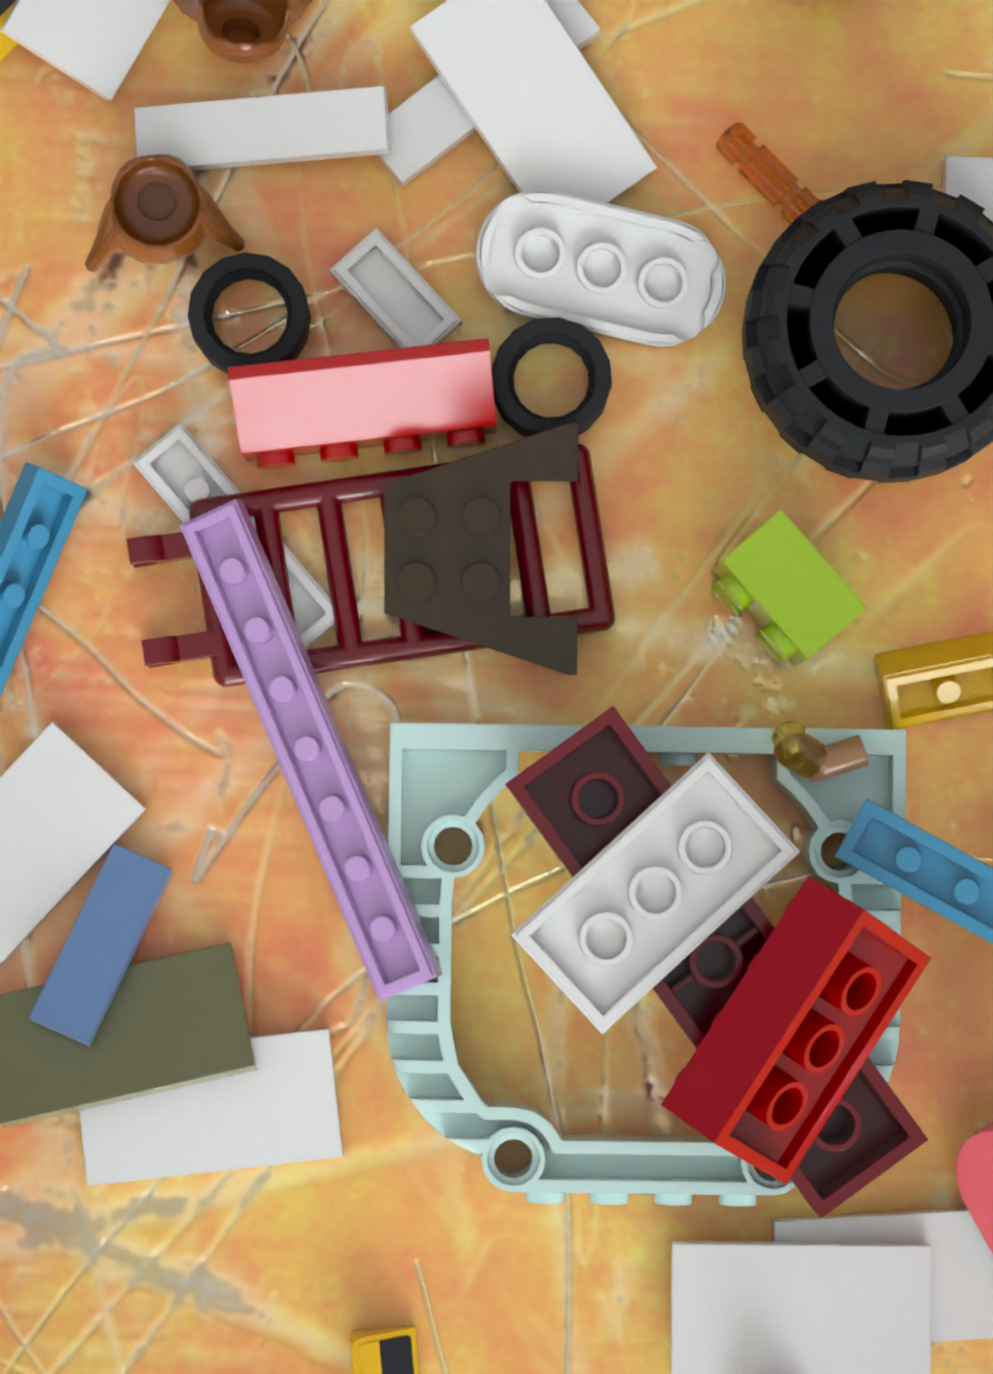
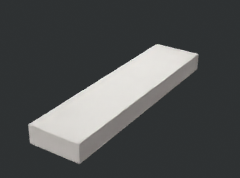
M546 0L579 50L600 34V27L578 0ZM438 75L389 113L391 154L377 156L399 184L404 187L474 133L476 129L440 75Z
M384 86L134 108L137 158L155 154H170L183 160L192 171L391 154L388 97Z
M181 422L132 462L183 523L190 521L189 508L195 500L241 493ZM252 516V517H250V519H251V521H252V523H253V526H254V528H255V530H256L255 519H254V516ZM284 544L296 628L305 649H307L334 626L331 599Z

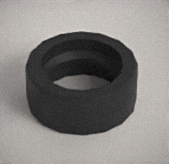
M246 252L222 258L202 273L191 291L187 315L192 336L197 346L213 366L227 374V367L296 360L308 341L311 314L304 288L292 271L270 256ZM247 279L263 281L275 288L285 301L288 314L286 328L278 342L267 350L252 354L237 352L225 345L215 333L212 321L214 304L221 292L233 283Z
M560 317L534 319L514 329L498 348L492 367L495 405L503 420L524 437H529L568 423H578V435L587 431L603 413L612 386L610 360L600 340L581 324ZM556 343L570 348L581 357L588 371L589 386L584 400L575 410L561 417H543L532 413L520 402L514 390L513 376L519 360L527 351L541 344Z

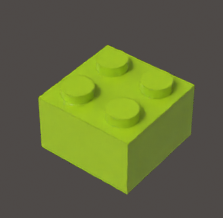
M782 509L711 570L719 580L712 586L715 593L735 615L744 610L761 628L754 634L756 640L777 663L788 659L795 666L810 659L867 609L865 604Z

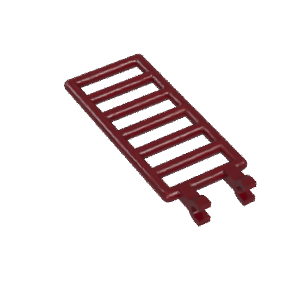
M578 444V482H569L588 608L551 613L531 481H513L510 484V516L525 615L577 616V635L608 630L615 622V611L591 455L586 446ZM447 463L201 498L195 500L189 508L190 520L234 499L243 500L249 516H254L256 533L296 625L279 513L317 507L337 645L306 650L316 674L487 648L436 630L425 632L424 626L398 618L400 636L367 641L362 640L342 503L380 498L384 524L386 483ZM182 532L127 539L129 560L134 568L193 559ZM198 571L206 631L141 640L145 666L154 668L211 658L213 677L218 685L222 687L246 684Z

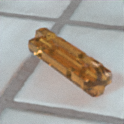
M736 122L720 136L716 144L717 150L731 165L737 162L741 166L738 172L773 207L779 204L783 208L780 214L791 224L798 216L820 200L807 187L801 190L797 186L799 179L764 144L758 147L755 144L757 137L743 123Z

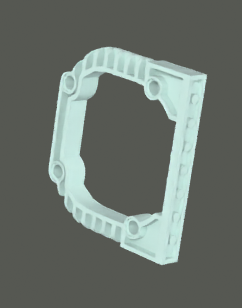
M390 723L388 846L442 971V975L387 998V1039L390 1056L398 1079L412 1104L425 1120L457 1146L480 1155L483 1172L490 1183L500 1190L525 1192V1202L557 1204L564 1202V1193H590V1203L602 1205L627 1204L628 1194H654V1203L659 1205H691L692 1195H718V1204L754 1206L757 1205V1195L773 1196L784 1194L794 1188L795 1185L790 1179L787 1184H784L770 1175L758 1173L753 1165L716 1145L703 1135L559 1133L550 1117L535 1106L516 1101H488L480 1093L458 1059L451 1020L455 878L464 877L474 871L482 861L485 843L483 833L476 822L490 802L506 787L505 784L519 774V752H550L586 725ZM628 726L647 753H659V766H693L697 762V754H706L708 752L710 754L770 755V781L792 800L811 826L803 839L801 849L803 863L809 872L820 880L830 882L831 890L865 909L901 936V893L848 863L841 869H831L822 860L821 847L824 840L833 833L847 835L866 799L906 819V730ZM855 735L860 736L866 750L869 765L816 782L802 777L798 765L814 746L820 743L828 745ZM450 827L461 828L467 832L472 842V850L469 857L462 863L454 865L447 864L439 859L434 846L438 834L445 828ZM900 1008L868 1056L887 1083L895 1064L899 1046ZM512 1139L524 1142L532 1152L527 1166L515 1172L502 1169L494 1158L495 1151L499 1145Z

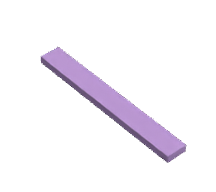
M234 499L181 524L182 533L378 1000H384L442 975V971L243 500Z

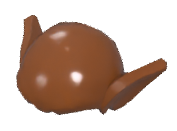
M173 0L183 14L197 22L200 37L212 53L227 61L241 64L257 62L279 51L285 41L288 26L299 20L305 9L313 1Z
M170 154L147 155L131 159L119 169L113 181L111 196L104 207L97 235L85 261V266L88 271L96 272L113 253L120 249L129 257L141 263L168 264L191 256L200 247L205 237L214 239L236 252L244 249L245 240L224 217L216 202L200 186L195 173L183 160Z

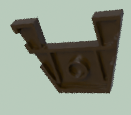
M568 423L386 483L384 502V613L567 675H577V616H512L510 614V484L513 481L578 482V423Z

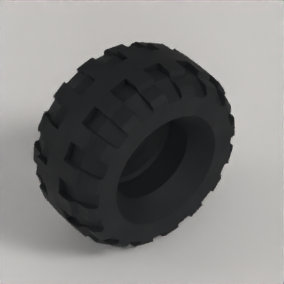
M904 180L902 183L876 184V181L848 187L845 191L824 201L820 200L798 216L773 243L756 272L746 300L742 327L743 360L746 363L751 391L761 412H765L779 431V436L799 454L803 453L825 467V470L850 479L859 478L878 481L879 483L909 482L937 475L964 463L993 442V222L983 214L985 208L961 194L958 197H954L932 189L933 184ZM894 273L910 277L930 289L943 304L950 319L953 344L946 363L929 381L903 390L885 388L860 376L841 354L834 334V320L838 305L849 288L869 275Z

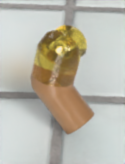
M796 721L783 722L772 733L771 740L775 746L773 754L780 765L809 781H821L869 765L866 750L859 735L824 745L812 736L805 734L804 726Z

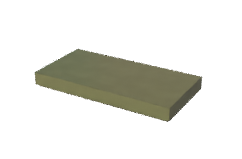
M231 943L129 965L90 1047L30 1020L29 1016L44 985L0 994V1124L4 1128L258 1070Z

